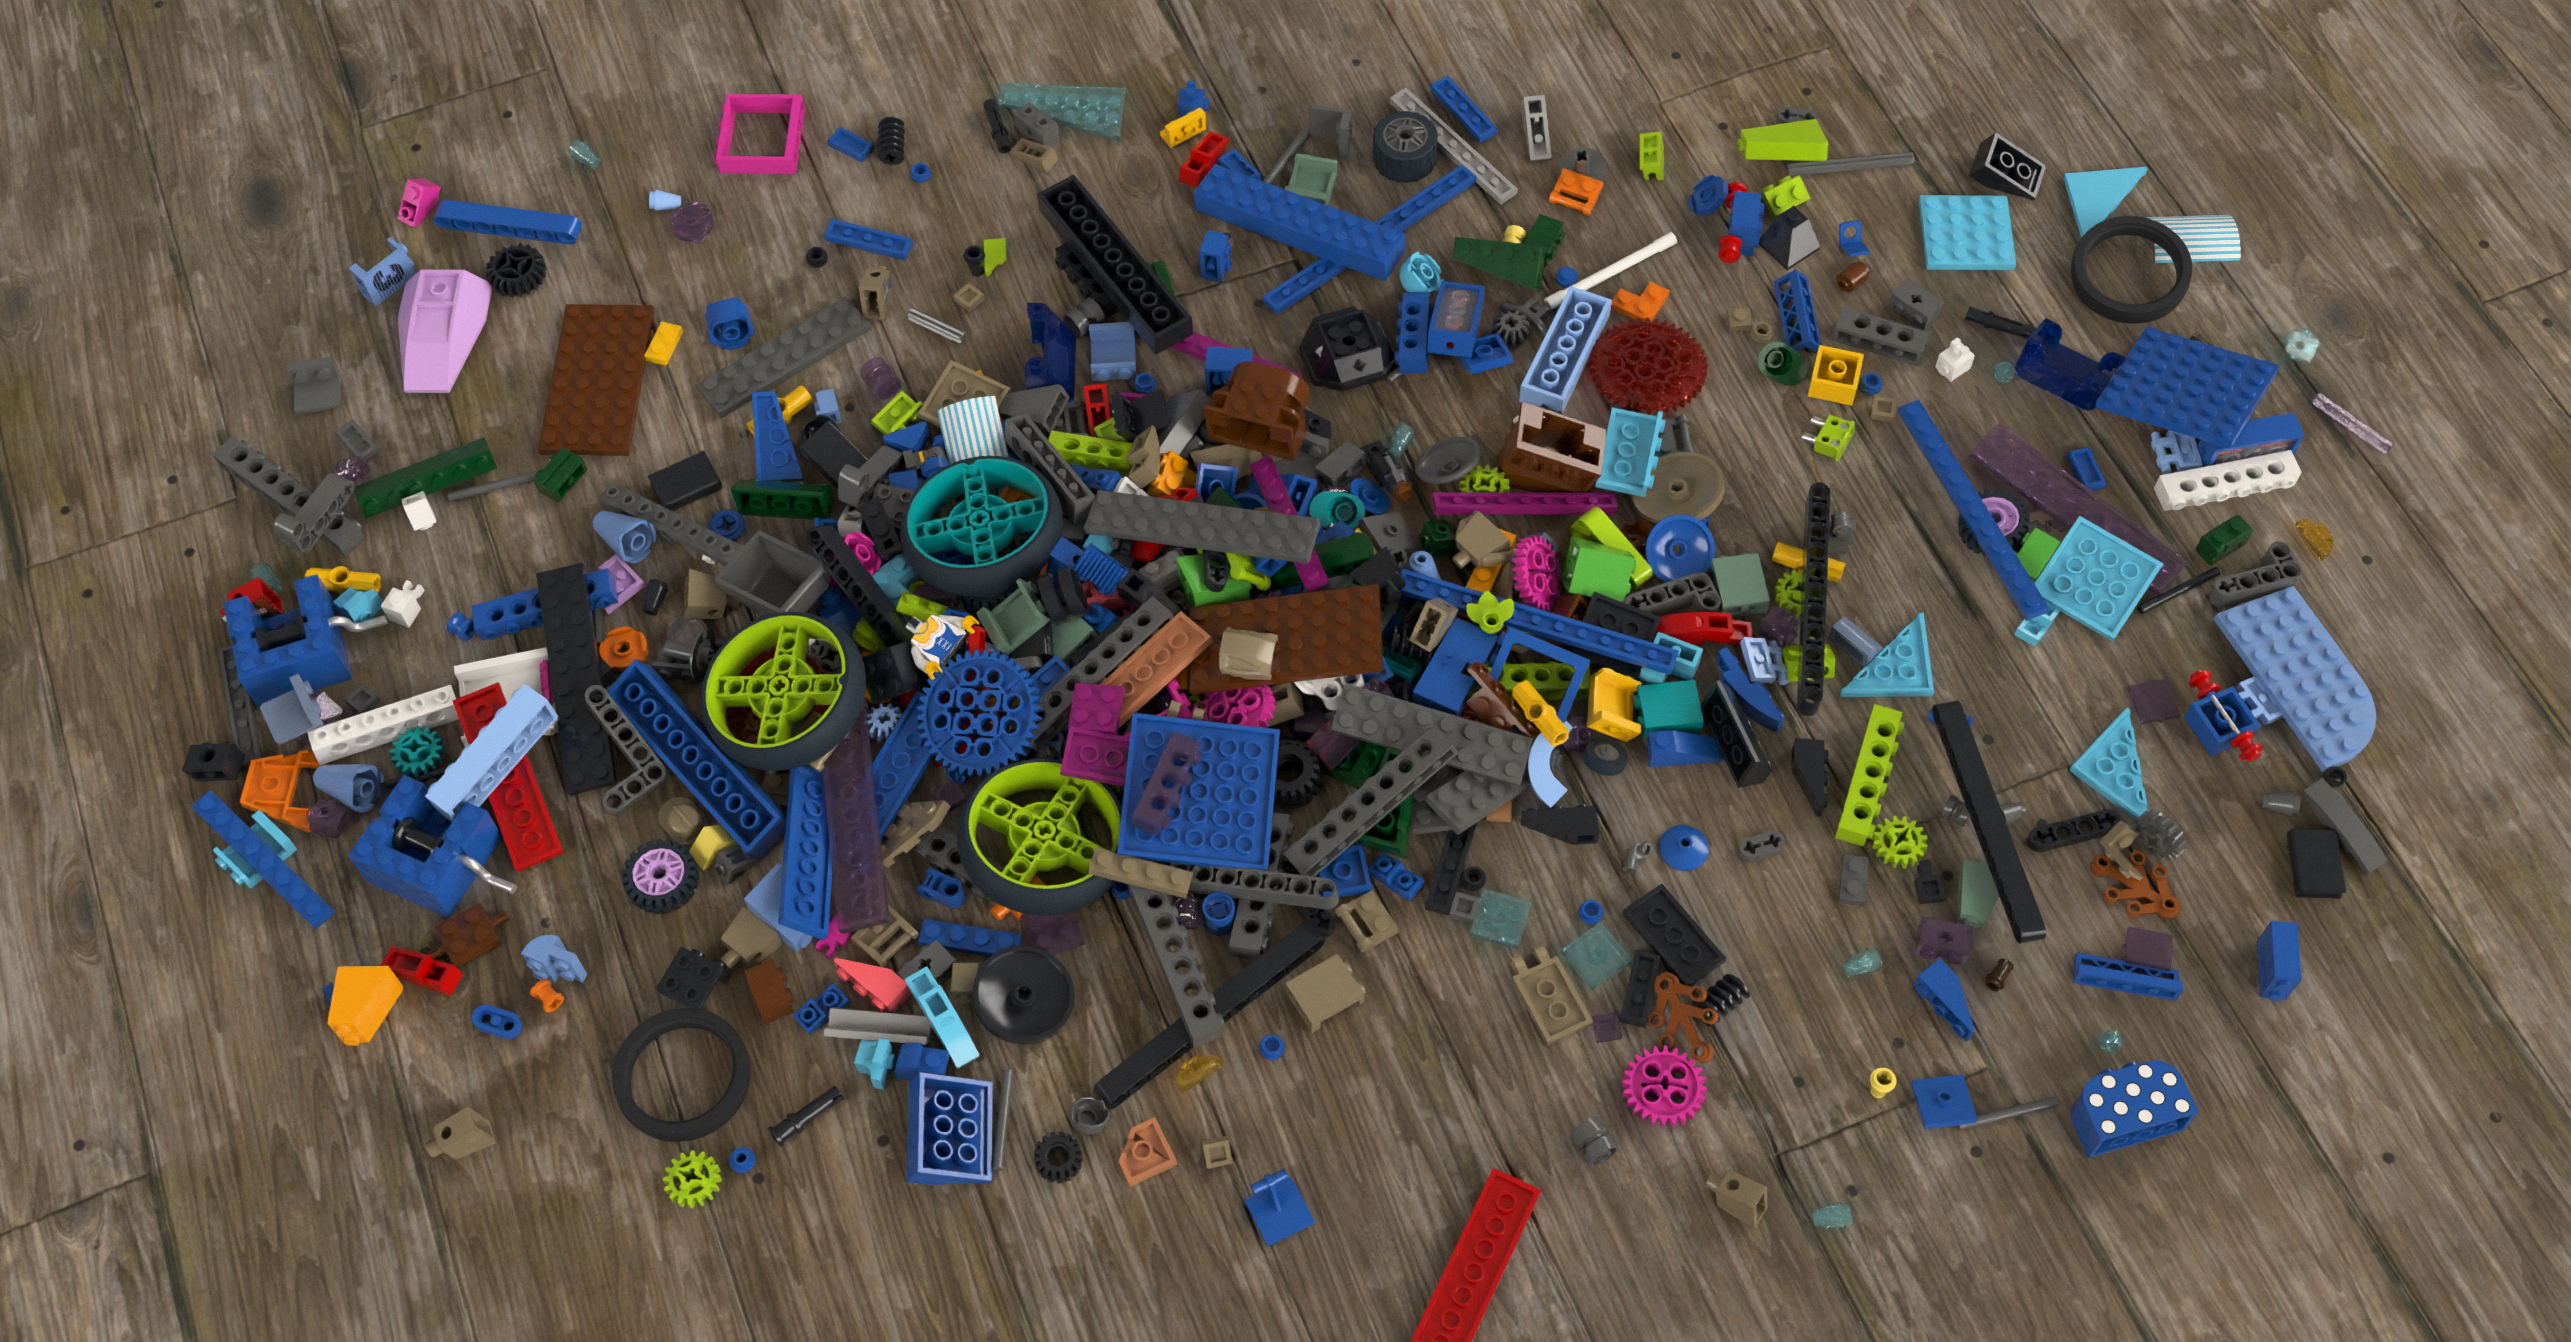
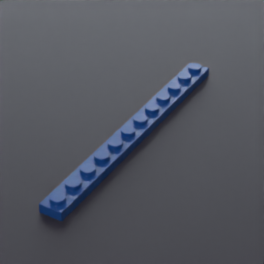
M1462 164L1375 223L1402 232L1476 183V175ZM1320 258L1264 295L1263 303L1278 315L1348 267Z
M1918 399L1898 407L1899 416L2025 620L2028 621L2048 613L2049 606L1920 400Z
M1402 569L1401 571L1406 582V586L1400 590L1401 595L1423 602L1440 598L1456 607L1460 613L1467 614V604H1478L1483 594L1480 591ZM1494 596V597L1498 600L1499 603H1500L1501 601H1503V600H1506V599H1503V598ZM1514 602L1512 617L1503 623L1507 627L1672 675L1679 650Z

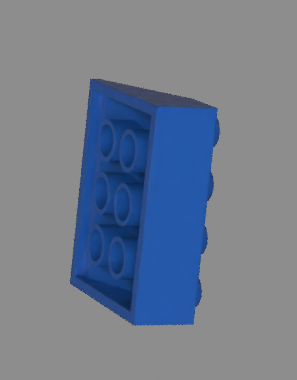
M919 1072L909 1082L907 1182L943 1185L990 1183L992 1181L993 1082Z

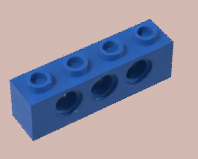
M1430 292L1403 293V302H1399V315H1402V318L1397 320L1398 332H1401L1399 335H1396V346L1399 348V351H1395V364L1400 366V374L1427 373L1428 330L1431 322Z

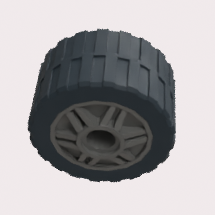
M1398 111L1382 118L1376 125L1375 132L1373 133V162L1379 173L1389 180L1409 183L1425 178L1432 172L1437 161L1438 140L1437 129L1434 127L1433 122L1424 115L1410 111Z

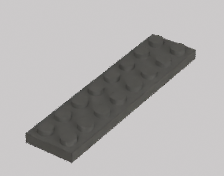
M845 296L697 383V390L717 415L723 418L752 400V392H766L871 330L870 324Z
M1344 683L1331 727L1332 732L1402 751L1405 746L1415 742L1425 729L1431 728L1435 724L1459 752L1446 764L1447 766L1518 787L1521 785L1533 738ZM1426 750L1422 756L1429 755L1431 750Z

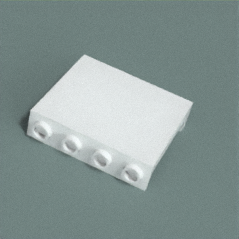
M547 647L454 666V673L459 681L460 697L497 682L502 687L507 703L511 700L512 694L524 684H527L542 695L544 692L541 691L540 674L542 673H540L539 664L546 659L549 661ZM555 703L551 704V706L556 712ZM558 718L543 735L550 736L559 732ZM464 734V736H461V741L466 747L469 744Z

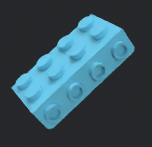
M1612 408L1605 439L1602 475L1596 481L1595 487L1641 497L1646 496L1647 489H1652L1655 476L1650 474L1651 470H1656L1658 457L1654 456L1655 451L1659 452L1662 438H1659L1658 434L1659 432L1663 433L1666 420L1662 419L1663 411H1658L1656 417Z

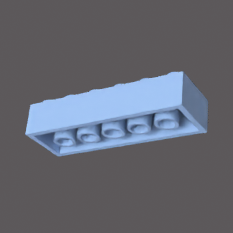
M1573 286L1569 287L1522 382L1519 402L1523 401L1538 407L1545 404L1550 410L1560 411L1563 414L1610 317L1611 299Z
M527 684L517 689L506 706L501 707L496 712L490 724L484 726L479 731L478 737L474 742L463 749L458 760L446 768L442 778L429 787L425 797L436 810L453 822L465 802L480 807L558 718L549 701Z

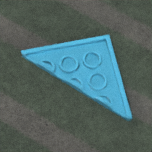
M2147 167L2065 173L2063 179L2081 238L2090 228L2106 220L2113 213L2125 196L2145 176L2148 170Z
M1919 613L1917 618L1907 625L1888 646L1880 651L1874 660L1865 666L1841 690L1840 697L1933 696L1934 687L1924 613Z
M2126 708L2070 767L2069 771L2136 821L2147 810V799L2141 779L2142 772L2139 757L2135 747L2136 740L2130 720L2131 713L2130 709Z

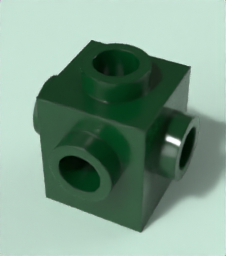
M1425 521L1419 536L1421 547L1432 557L1450 556L1451 550L1456 543V538L1447 521Z

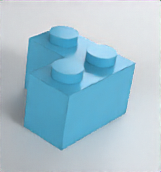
M898 554L871 575L896 608L902 592L910 593L908 591L909 586L919 581L917 573L912 569L903 554Z
M1658 632L1653 643L1679 650L1672 675L1685 680H1693L1700 664L1703 648ZM1642 667L1639 682L1642 685L1665 683L1669 674Z

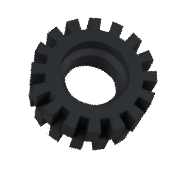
M1059 1131V1135L1051 1132V1137L1047 1138L1045 1135L1042 1137L1043 1142L1038 1141L1036 1144L1037 1149H1034L1036 1168L1038 1173H1041V1177L1044 1179L1047 1177L1051 1183L1054 1180H1057V1184L1062 1183V1179H1066V1182L1071 1180L1070 1176L1073 1175L1075 1177L1078 1174L1077 1169L1080 1170L1082 1167L1081 1162L1083 1160L1078 1141L1076 1139L1073 1140L1070 1134L1064 1136V1132ZM1055 1149H1063L1068 1153V1160L1061 1166H1054L1048 1161L1049 1154Z

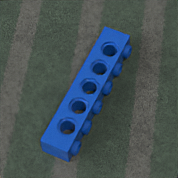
M608 568L586 574L592 610L606 608L612 604L619 603L616 581ZM538 588L471 606L474 630L483 641L493 640L510 633H517L527 628L539 627L543 624Z

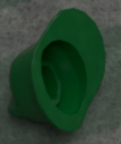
M1776 341L1766 344L1757 356L1759 370L1782 385H1796L1806 376L1807 362L1805 358L1782 342Z

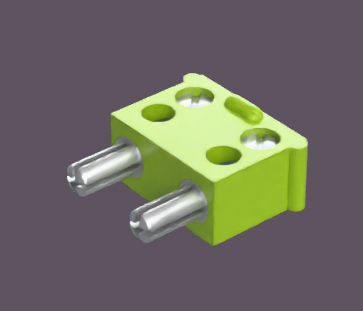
M1830 414L1827 420L1813 416L1811 423L1822 427L1818 436L1804 432L1801 439L1814 444L1815 452L1834 458L1835 461L1840 460L1854 434L1855 422H1850Z

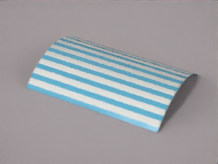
M2231 215L2145 217L2155 220L2174 231L2188 248L2192 262L2241 261L2239 232ZM2154 243L2155 263H2173L2168 253L2158 244Z
M995 396L960 401L937 411L949 465L960 460L978 456H1002L1009 458Z

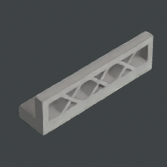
M832 1007L829 1013V1026L824 1028V1036L875 1041L881 1038L890 1042L922 1043V1045H926L931 1041L932 1028L925 1015Z

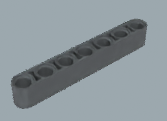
M1171 863L1169 865L1170 867L1193 872L1188 891L1192 893L1210 895L1214 892H1223L1232 898L1318 909H1332L1339 902L1337 887L1328 878L1248 868L1205 867ZM1209 876L1207 880L1199 881L1202 877ZM1233 879L1232 883L1224 884L1226 880ZM1250 883H1258L1255 887H1248ZM1277 885L1282 886L1279 890H1272ZM1299 889H1307L1304 893H1297ZM1326 891L1332 892L1329 896H1321Z

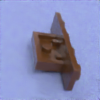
M1479 661L1471 664L1467 670L1482 688L1466 702L1485 725L1506 731L1516 725L1526 737L1533 738L1534 741L1541 731L1534 722L1526 718L1518 702L1511 699L1506 693L1505 687L1500 682H1496L1484 664Z

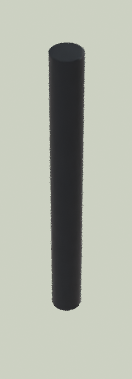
M2214 567L2138 605L2137 609L2140 614H2144L2219 576L2220 571L2217 567Z

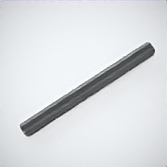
M1913 152L1829 159L1826 161L1789 163L1787 165L1788 176L1911 165L1914 163Z

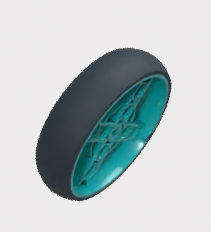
M1002 456L972 457L943 467L928 477L916 489L908 501L902 516L900 529L901 543L905 557L912 569L934 588L963 597L991 596L1018 587L1016 581L1019 578L1026 582L1047 564L1050 557L1049 554L1061 537L1063 515L1061 503L1055 489L1032 466L1019 460ZM1006 486L1010 489L1024 492L1034 498L1008 504L998 496L989 495L988 488H1004ZM965 494L966 499L954 507L949 517L930 521L943 506ZM1036 530L1022 546L998 559V552L1009 545L1015 534ZM956 548L962 554L974 557L975 565L949 564L931 557L928 553Z

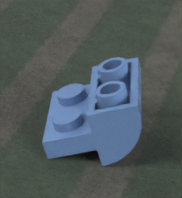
M543 935L533 939L525 946L521 953L527 962L526 965L531 968L532 975L539 980L548 979L556 983L559 976L570 982L576 980L583 983L588 975L576 954L567 951L560 938L555 935Z

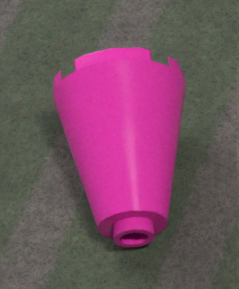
M854 532L852 534L849 533L843 538L870 575L879 570L881 556L879 552L876 554L873 548L875 544L869 537L860 532ZM831 576L829 586L838 587L839 585Z

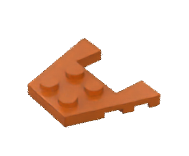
M307 749L299 751L295 755L284 756L281 754L251 760L240 799L241 806L254 812L260 810L266 817L311 833L316 815L315 810L291 807L301 768L317 769L321 766L314 752H309Z

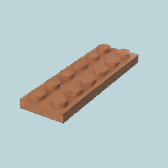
M1180 611L1100 684L1123 686L1125 689L1119 728L1132 717L1133 713L1142 708L1214 642L1208 633L1183 612Z

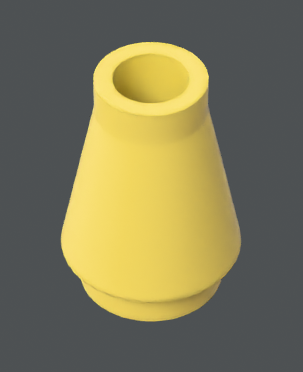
M1878 1068L1872 1072L1870 1076L1871 1094L1876 1098H1882L1895 1088L1896 1077L1891 1070Z

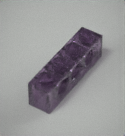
M1173 731L1132 816L1131 825L1156 836H1159L1162 829L1167 830L1172 819L1169 813L1172 808L1177 809L1182 798L1179 792L1182 786L1187 788L1193 774L1189 773L1192 765L1197 766L1203 753L1199 751L1201 742ZM1179 759L1182 760L1185 763V765L1182 767H1178L1173 764V761ZM1171 781L1175 786L1173 788H1166L1162 782ZM1160 802L1164 805V808L1157 810L1153 808L1152 804Z

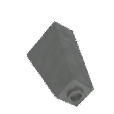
M1198 389L1169 398L1166 404L1169 426L1157 432L1160 455L1170 450L1180 455L1205 419L1204 405L1212 406V400L1202 390Z

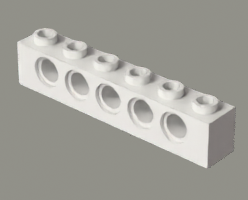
M2287 450L2160 475L2154 490L2164 511L2171 509L2180 510L2186 506H2201L2207 502H2221L2228 498L2245 497L2257 492L2266 493L2277 488L2287 489L2296 484L2302 472L2292 451Z
M448 685L307 732L312 750L319 764L322 765L400 739L398 734L405 736L408 728L414 732L416 727L419 726L423 731L426 727L431 729L459 720L452 701L456 699L452 686Z

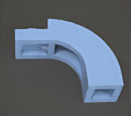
M1565 721L1563 724L1571 731L1573 727ZM1540 733L1529 752L1527 774L1535 795L1550 809L1567 792V789L1553 776L1550 769L1549 759L1555 746H1552L1545 736Z

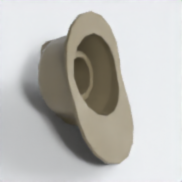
M672 798L666 801L658 812V821L662 828L675 842L684 846L693 845L703 827L708 826L704 814L688 798Z

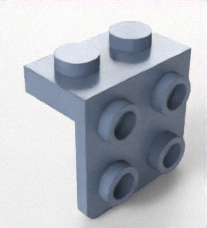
M299 674L289 678L294 690L267 701L260 706L261 712L277 744L285 743L324 725L319 715L323 712L317 699L312 700L310 696L314 691L309 681L303 682Z

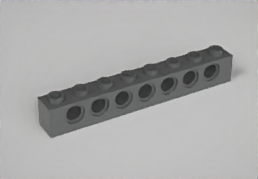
M232 436L212 454L222 469L283 513L295 517L314 492L306 484L300 485L299 481L292 474L286 475L283 473L282 468L275 462L269 463L268 459L260 451L255 453L244 440L239 441ZM340 510L319 539L346 557L365 537L361 531L362 526L353 518L349 520L346 518V514Z
M1152 596L1133 615L1125 619L1122 625L1112 634H1109L1099 646L1090 651L1077 666L1071 668L1064 678L1052 686L1042 697V701L1036 704L1042 707L1043 710L1036 713V715L1042 717L1041 722H1035L1040 727V730H1033V734L1037 736V739H1029L1033 746L1031 749L1035 753H1037L1042 744L1046 745L1069 724L1075 683L1100 685L1173 618L1171 611ZM1013 723L1011 726L1016 731L1017 723Z
M1435 724L1431 728L1425 729L1420 734V737L1412 744L1405 746L1401 754L1394 760L1386 762L1381 771L1375 776L1369 777L1356 792L1349 794L1339 807L1330 810L1326 814L1325 819L1318 825L1310 827L1306 835L1299 841L1293 842L1284 855L1301 875L1315 877L1459 752ZM1426 750H1431L1429 755L1422 756ZM1412 766L1409 772L1403 773L1406 767ZM1393 782L1390 788L1384 789L1387 783ZM1375 798L1373 803L1365 805L1367 800ZM1356 814L1353 820L1347 821L1350 815ZM1337 830L1333 837L1328 838L1331 831ZM1318 846L1314 853L1309 854L1311 848Z
M1126 883L1193 1047L1195 1048L1223 1037L1222 1027H1225L1223 1017L1220 1012L1216 1013L1213 1005L1216 1002L1211 990L1206 991L1203 984L1206 982L1202 968L1197 969L1194 961L1197 960L1193 946H1187L1185 939H1188V935L1184 925H1179L1176 918L1179 917L1175 904L1169 903L1167 896H1170V894ZM1154 902H1158L1161 904L1157 908H1152L1149 906ZM1161 924L1170 925L1168 929L1158 928ZM1172 945L1179 947L1176 951H1169L1167 948ZM1180 967L1189 969L1185 973H1178L1176 971ZM1189 989L1198 991L1195 995H1187L1185 993ZM1199 1011H1204L1207 1013V1015L1203 1018H1198L1195 1016V1014Z

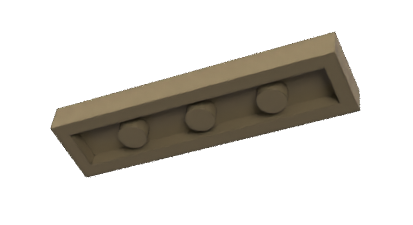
M1095 848L1088 874L1187 898L1193 872L1131 856L1117 855L1115 852Z

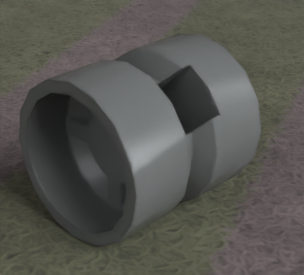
M1089 297L1077 305V309L1072 308L1063 315L1066 327L1077 338H1082L1089 332V324H1101L1105 320L1100 306Z
M1597 1116L1582 1122L1570 1134L1579 1149H1584L1583 1156L1591 1167L1605 1162L1619 1149L1612 1136L1609 1134L1605 1135L1606 1128Z

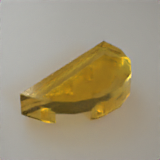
M2308 519L2297 521L2295 527L2320 561L2327 558L2333 548L2334 541L2330 530L2321 523L2318 525L2314 522H2308Z
M1196 1055L1186 1060L1180 1066V1072L1177 1076V1085L1181 1093L1184 1094L1223 1066L1222 1059L1215 1055H1211V1057H1199V1055Z

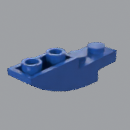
M1727 647L1719 650L1716 664L1722 672L1721 681L1733 690L1736 698L1741 703L1744 714L1763 727L1779 732L1784 716L1781 709L1772 702L1769 690L1763 688L1760 681L1751 684L1748 674L1743 673L1739 667L1737 657L1731 654Z

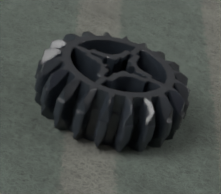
M511 243L509 248L503 246L502 251H495V256H490V262L486 263V276L489 284L492 285L497 293H501L504 297L508 294L512 298L516 294L522 297L523 293L530 295V290H537V285L543 284V279L546 278L545 271L547 267L544 258L536 248L530 247L529 244L523 246L519 243L518 246H514Z

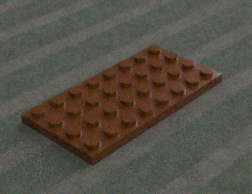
M566 304L538 445L540 455H553L562 448L576 455H630L646 364L644 355L649 347L655 313L653 305Z
M1378 584L1190 608V619L1208 633L1214 641L1190 663L1191 694L1383 671L1380 588ZM1227 627L1260 633H1272L1278 636L1271 665V680H1252L1221 673L1219 669V652L1223 632Z

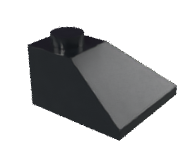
M1795 206L1777 216L1759 239V245L1786 270H1789L1820 249L1809 219Z

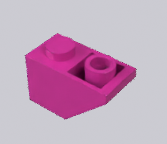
M425 178L407 179L397 219L412 227H417L436 207L441 186Z

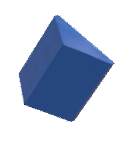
M1205 461L1200 462L1195 483V489L1199 496L1193 502L1204 504L1218 487L1234 496L1239 468Z

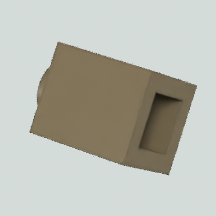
M953 963L951 993L954 1001L962 1004L972 1003L973 984L980 969L978 963Z

